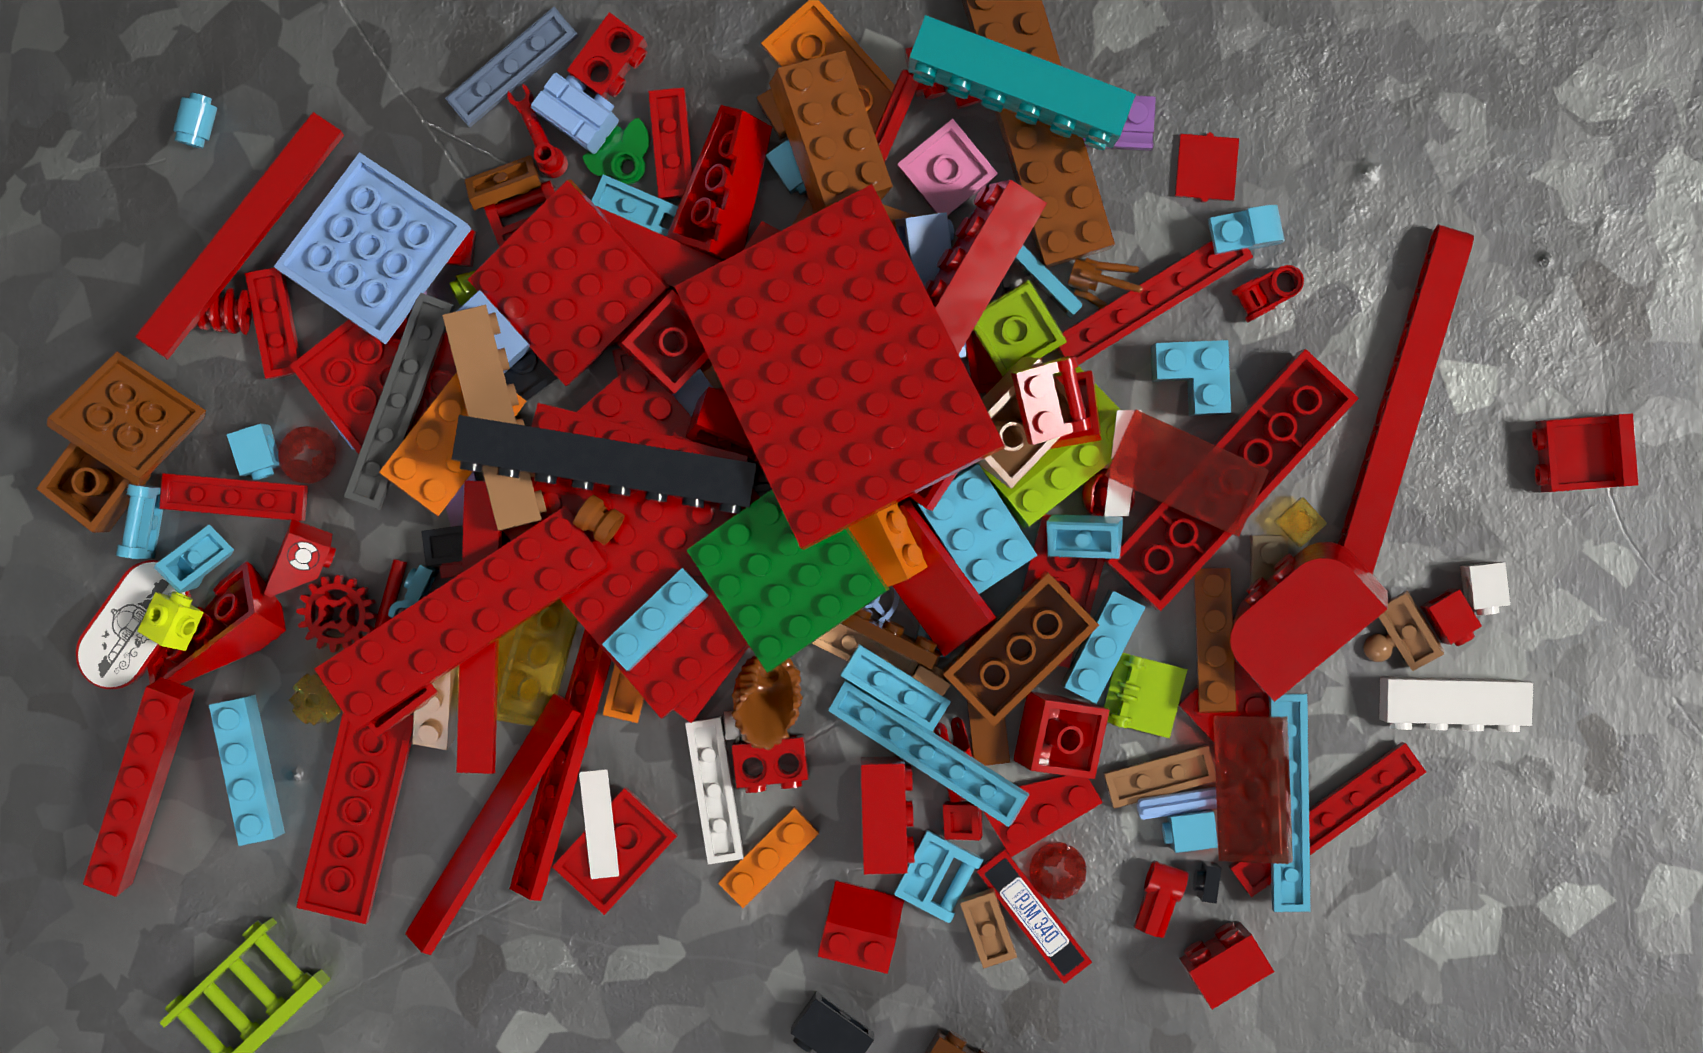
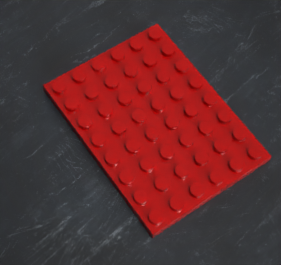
M873 184L674 286L802 550L1006 448Z
M636 361L577 411V413L696 442L685 437L692 418L672 393L666 391ZM531 477L534 492L542 491L546 511L540 513L541 521L564 506L568 507L575 518L580 508L593 494L604 501L605 507L608 508L607 510L616 509L625 515L620 528L605 545L594 539L593 531H584L606 562L607 568L560 599L661 719L665 718L748 646L747 641L687 552V549L737 514L718 511V503L705 501L704 508L682 505L683 498L668 495L667 502L645 499L646 492L631 490L630 496L608 493V488L598 484H594L593 490L571 487L572 480L557 478L556 484L534 481V477ZM752 489L750 505L760 498L754 489ZM541 521L502 531L512 541ZM683 568L709 596L630 671H626L602 644Z

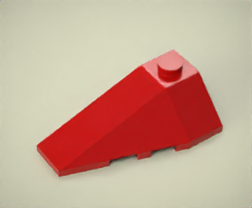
M246 561L221 580L213 589L217 595L205 609L198 606V609L204 613L186 651L163 647L148 666L150 684L161 677L182 684L260 651L286 631L281 603L275 595L272 597L264 595L266 583L251 563Z

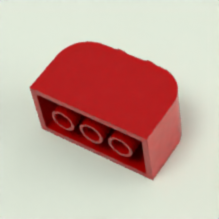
M1318 542L1305 547L1294 557L1291 554L1286 555L1274 566L1276 572L1267 580L1260 577L1246 590L1248 595L1243 599L1236 611L1230 638L1234 657L1274 702L1388 609V591L1357 557L1342 545L1332 542Z

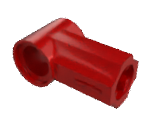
M1155 860L1151 863L1144 883L1145 894L1134 923L1135 929L1155 937L1164 938L1175 904L1180 902L1184 895L1189 877L1187 871Z

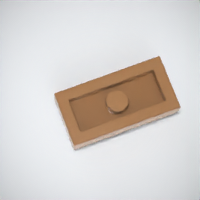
M994 888L961 898L960 905L983 969L1017 958V953Z

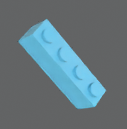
M256 694L210 704L209 708L238 846L275 839L284 834L285 831Z

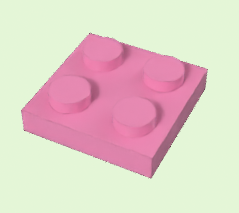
M953 118L897 164V167L936 214L947 212V217L998 176L996 170Z

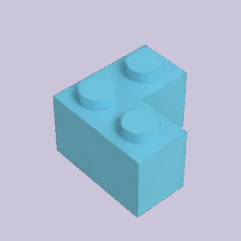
M1228 340L1155 343L1151 346L1152 382L1187 381L1189 416L1225 415L1231 413Z

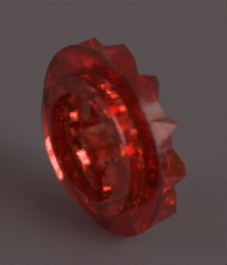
M309 426L299 427L289 432L282 440L278 453L279 463L285 474L292 480L300 483H316L329 476L330 471L336 464L335 451L337 448L334 446L330 436L322 430ZM305 442L310 450L321 451L320 454L312 458L313 464L311 466L305 460L294 459V457L300 456L299 454L305 452Z
M1061 842L1050 843L1040 848L1033 856L1029 868L1030 879L1035 889L1048 899L1065 900L1077 894L1086 882L1087 866L1080 852L1073 846ZM1062 857H1064V870L1069 875H1072V877L1061 876L1054 886L1053 874L1044 866L1057 867Z

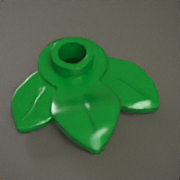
M635 118L628 124L625 130L616 125L611 134L606 137L605 142L597 153L592 154L588 152L583 155L587 168L599 177H602L603 174L608 177L612 176L615 180L627 185L638 182L645 172L643 156L650 145V137L645 124L639 118ZM626 161L633 162L634 168L630 173H624L622 170V166Z

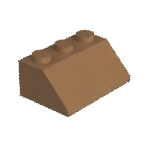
M1022 356L982 398L1006 448L977 463L1011 489L1060 438L1058 437L1035 445L1027 443L1011 373L1043 363L1039 358ZM1052 374L1063 422L1071 420L1064 385Z

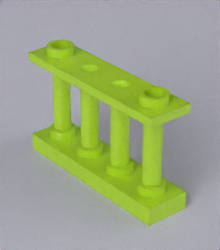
M271 918L264 924L258 920L242 934L246 941L186 998L180 994L164 1008L168 1015L159 1023L165 1028L178 1018L211 1053H254L331 979L322 969L313 976L308 972L304 974L266 934L277 924L276 920ZM254 944L294 984L291 988L295 993L287 1001L282 996L278 999L242 961L241 957ZM228 969L267 1008L265 1012L270 1017L261 1026L256 1021L252 1023L214 983ZM203 993L242 1033L239 1037L244 1042L235 1050L231 1046L226 1047L189 1008Z

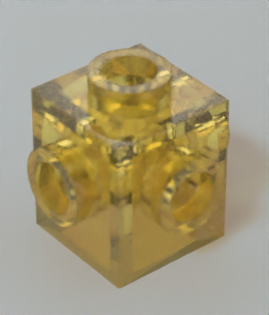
M307 673L292 687L296 693L288 701L294 706L292 709L293 713L305 724L310 722L314 726L324 721L329 724L342 712L318 674L310 676ZM312 693L318 696V705L309 698Z

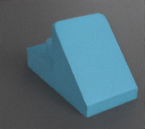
M209 524L155 564L154 568L178 593H183L199 587L204 576L229 558L234 549Z

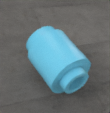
M190 93L189 98H181L173 131L176 132V142L203 149L205 141L210 139L217 112V107L211 105L212 98L197 93Z

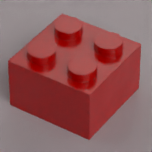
M667 290L616 342L654 380L672 394H675L709 358L679 295L674 290Z
M1233 922L1222 925L1214 932L1215 937L1205 943L1200 940L1191 944L1184 950L1185 955L1179 958L1200 994L1212 1010L1274 973L1273 968L1253 935L1241 922L1235 925Z

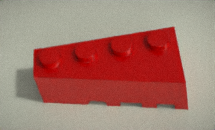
M720 105L666 237L721 261L744 250L772 126L744 110Z

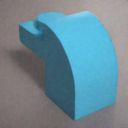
M1278 205L1253 207L1245 211L1208 219L1215 255L1247 248L1254 250L1278 245L1285 241Z

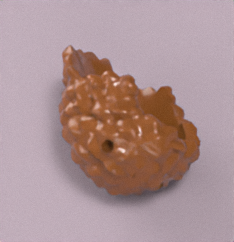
M752 656L742 665L741 672L735 678L736 683L731 694L734 702V711L731 714L733 719L736 720L735 727L740 730V734H742L745 742L751 743L753 748L771 750L774 744L779 745L782 739L789 738L787 729L795 724L800 714L799 707L803 699L800 693L802 690L800 671L793 664L792 660L788 659L767 673L758 658Z

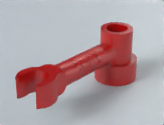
M522 84L525 98L522 101H516L508 91V100L519 111L536 147L534 158L539 170L549 178H558L567 170L568 160L560 149L553 147L549 143L535 111L531 108L534 96L529 88Z

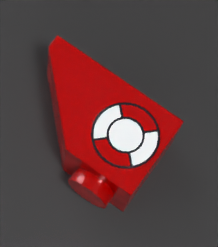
M291 519L267 578L264 595L272 597L318 579L322 567L329 568L336 552V548L331 547L333 534Z

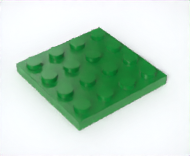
M770 490L753 502L750 508H745L740 514L735 515L687 549L696 566L767 673L890 590L849 528L802 550L773 490Z

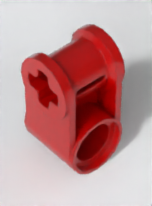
M1284 265L1262 277L1258 276L1232 290L1231 293L1239 298L1247 314L1245 320L1248 323L1275 309L1276 305L1297 295L1304 286V277L1302 272L1295 266ZM1286 273L1293 278L1294 287L1292 291L1284 292L1278 288L1276 282L1279 274Z

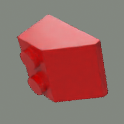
M1030 692L1025 701L1013 761L1030 771L1095 779L1110 709L1063 696Z
M835 880L817 957L888 974L904 900L891 893Z

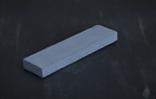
M553 7L445 99L464 122L471 127L507 97L508 91L512 93L579 36L559 11Z

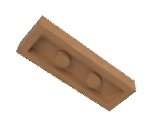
M1208 745L1103 772L1114 809L1137 803L1140 798L1170 794L1218 781Z

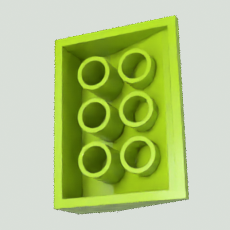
M1079 366L1075 368L1076 373L1084 372ZM1061 372L1055 373L1054 375L1061 376ZM1096 383L1101 441L1049 449L1012 489L1008 488L980 466L1003 503L1023 528L1031 526L1111 462L1117 411L1121 409Z

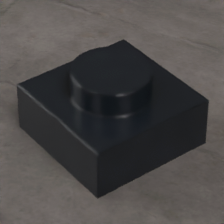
M1202 861L1201 870L1196 869L1194 873L1193 890L1198 891L1197 896L1202 902L1217 904L1222 868L1215 862Z

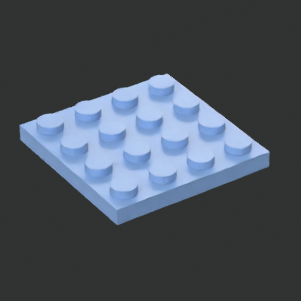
M359 152L274 267L386 345L413 309L417 297L420 293H425L472 228L466 222Z

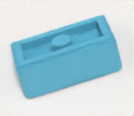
M1052 515L1047 520L1048 556L1119 559L1123 517Z

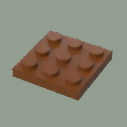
M117 351L48 417L47 426L136 486H139L205 418L206 410Z

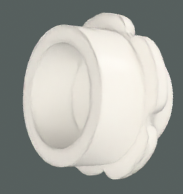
M724 711L725 740L735 739L736 743H739V736H742V734L735 727L736 720L733 719L731 714L733 711Z

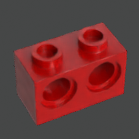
M609 12L567 71L581 81L593 94H599L606 100L610 96L615 98L625 86L626 80L624 77L631 67L634 69L638 68L647 55L645 50L647 47L646 40ZM618 38L630 40L629 48L623 53L612 51V45ZM603 66L609 69L608 77L604 81L595 82L591 80V73L595 68Z
M804 734L789 735V738L782 739L779 745L774 744L771 750L753 748L751 743L745 741L733 742L732 744L736 788H745L746 793L763 792L767 790L766 785L779 783L781 784V789L802 787V781L809 779ZM785 753L794 754L799 760L798 768L794 771L783 770L779 765L781 755ZM751 757L759 759L763 764L762 773L756 776L746 773L743 767L746 759Z

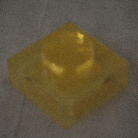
M1300 497L1275 520V523L1298 548H1301L1327 524L1304 497Z

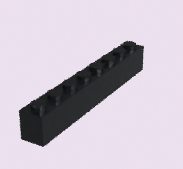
M463 415L458 417L452 460L460 462L459 469L482 472L483 466L498 468L497 475L519 478L520 472L535 474L534 481L556 484L557 478L572 480L571 487L593 490L594 484L609 486L608 493L630 496L631 490L646 492L645 499L667 502L669 495L683 498L682 505L704 508L705 501L718 503V511L740 514L741 507L750 508L757 464Z

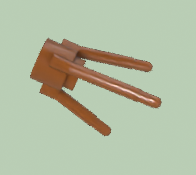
M1086 258L1085 261L1075 260L1067 286L1075 288V296L1084 298L1099 308L1108 303L1088 292L1089 289L1096 291L1099 282L1134 292H1141L1143 289L1140 285L1101 274V270L1137 273L1139 272L1138 266L1099 262Z

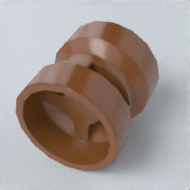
M593 494L580 508L573 524L583 531H593L594 539L605 545L618 531L625 515L616 509L607 510L608 508L605 507L604 501Z

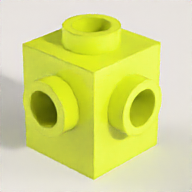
M172 591L171 596L155 592L137 632L160 646L186 651L204 612L191 605L193 599L182 593Z

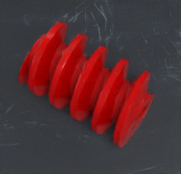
M228 288L224 297H221L220 293L193 329L197 326L202 330H209L213 327L217 332H223L227 329L232 334H237L241 330L243 335H247L252 319V308L248 291L242 290L239 299H235L233 288Z

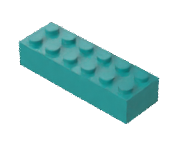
M926 15L909 57L908 72L913 73V79L919 83L933 86L934 82L948 87L947 92L963 99H967L969 95L981 99V104L988 109L1002 112L1003 108L1016 112L1015 117L1023 122L1036 125L1037 121L1050 125V131L1068 138L1071 137V134L1085 138L1084 143L1098 150L1114 147L1121 136L1136 96L1132 92Z

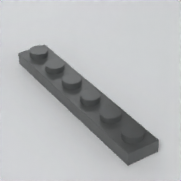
M420 293L417 297L344 494L345 498L381 510L391 482L379 474V471L409 434L446 332L442 315L453 313L455 305Z

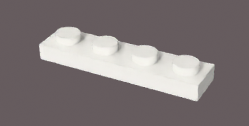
M722 716L695 720L692 723L688 721L685 725L708 864L743 859V847Z

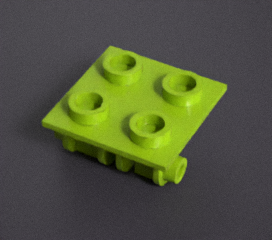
M1122 653L1113 670L1104 704L1105 708L1110 709L1107 722L1118 727L1131 728L1170 739L1188 669Z

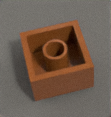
M70 442L36 489L92 533L110 532L128 508L130 495H126L128 484L133 483ZM149 475L140 485H145L148 479L151 477V475Z

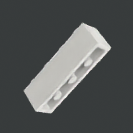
M1380 677L1379 720L1390 723L1391 729L1410 730L1412 729V723H1426V729L1448 730V724H1462V730L1484 731V725H1498V731L1520 732V726H1532L1533 682L1497 679Z

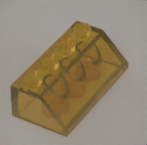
M561 599L499 638L497 720L534 726L553 694H558L578 624L577 618Z

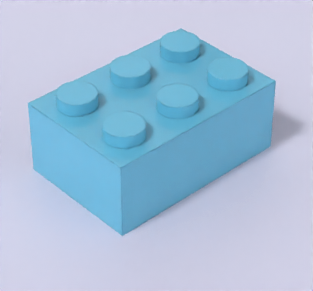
M973 464L955 476L933 511L924 508L918 502L913 503L916 510L979 594L1038 556L979 464Z

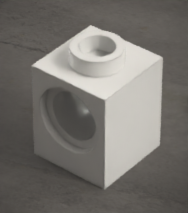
M1488 562L1460 566L1464 597L1471 609H1477V615L1500 613V606L1510 605L1506 562Z

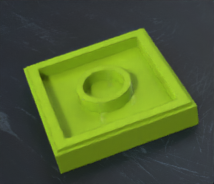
M1029 279L990 302L973 329L1002 377L1022 356L1040 359L1067 342Z

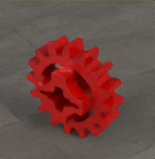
M336 575L334 583H332L329 576L321 577V587L316 583H311L308 587L312 594L300 596V599L306 603L305 608L296 609V613L305 616V620L300 622L298 627H308L309 632L305 639L308 641L317 638L316 648L323 649L329 644L330 652L335 653L339 651L340 644L345 649L353 644L352 640L356 642L364 637L361 634L362 632L370 633L374 630L368 624V619L377 618L376 613L369 612V607L375 604L376 601L375 599H365L364 595L369 590L367 586L356 589L358 579L350 578L345 584L344 576ZM337 589L349 594L342 598H336L328 591ZM316 605L319 607L317 620L315 619ZM344 606L339 614L341 619L328 622L335 613L333 608ZM356 607L359 608L358 622L355 620ZM331 629H338L345 636L333 637L326 634V632Z

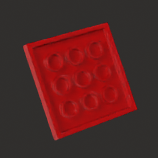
M571 179L566 180L467 279L477 291L480 290L485 294L489 301L530 344L529 347L565 386L570 385L670 288L664 279Z
M411 311L386 345L348 319L289 365L358 454L364 443ZM447 331L445 332L410 431L457 372Z

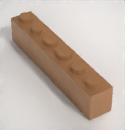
M482 305L442 315L468 416L524 425L523 419H515L512 407L519 405L514 383L507 385L503 372L510 369L505 348L497 349L494 335L501 334L496 313L488 314L487 306ZM483 466L482 471L498 531L541 521L540 513L546 511L542 491L534 492L531 477H534L535 474L520 472L519 478L497 475L498 468Z

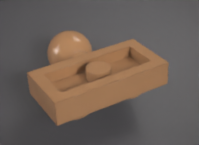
M1408 591L1388 600V609L1379 616L1389 634L1386 636L1383 634H1373L1364 643L1365 655L1374 662L1387 660L1391 656L1393 648L1397 646L1412 671L1439 658L1445 653Z

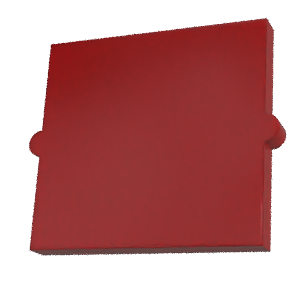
M1211 132L1207 133L1206 136L1180 134L1175 197L1200 199L1203 203L1208 200L1233 202L1235 198L1239 138L1217 137Z

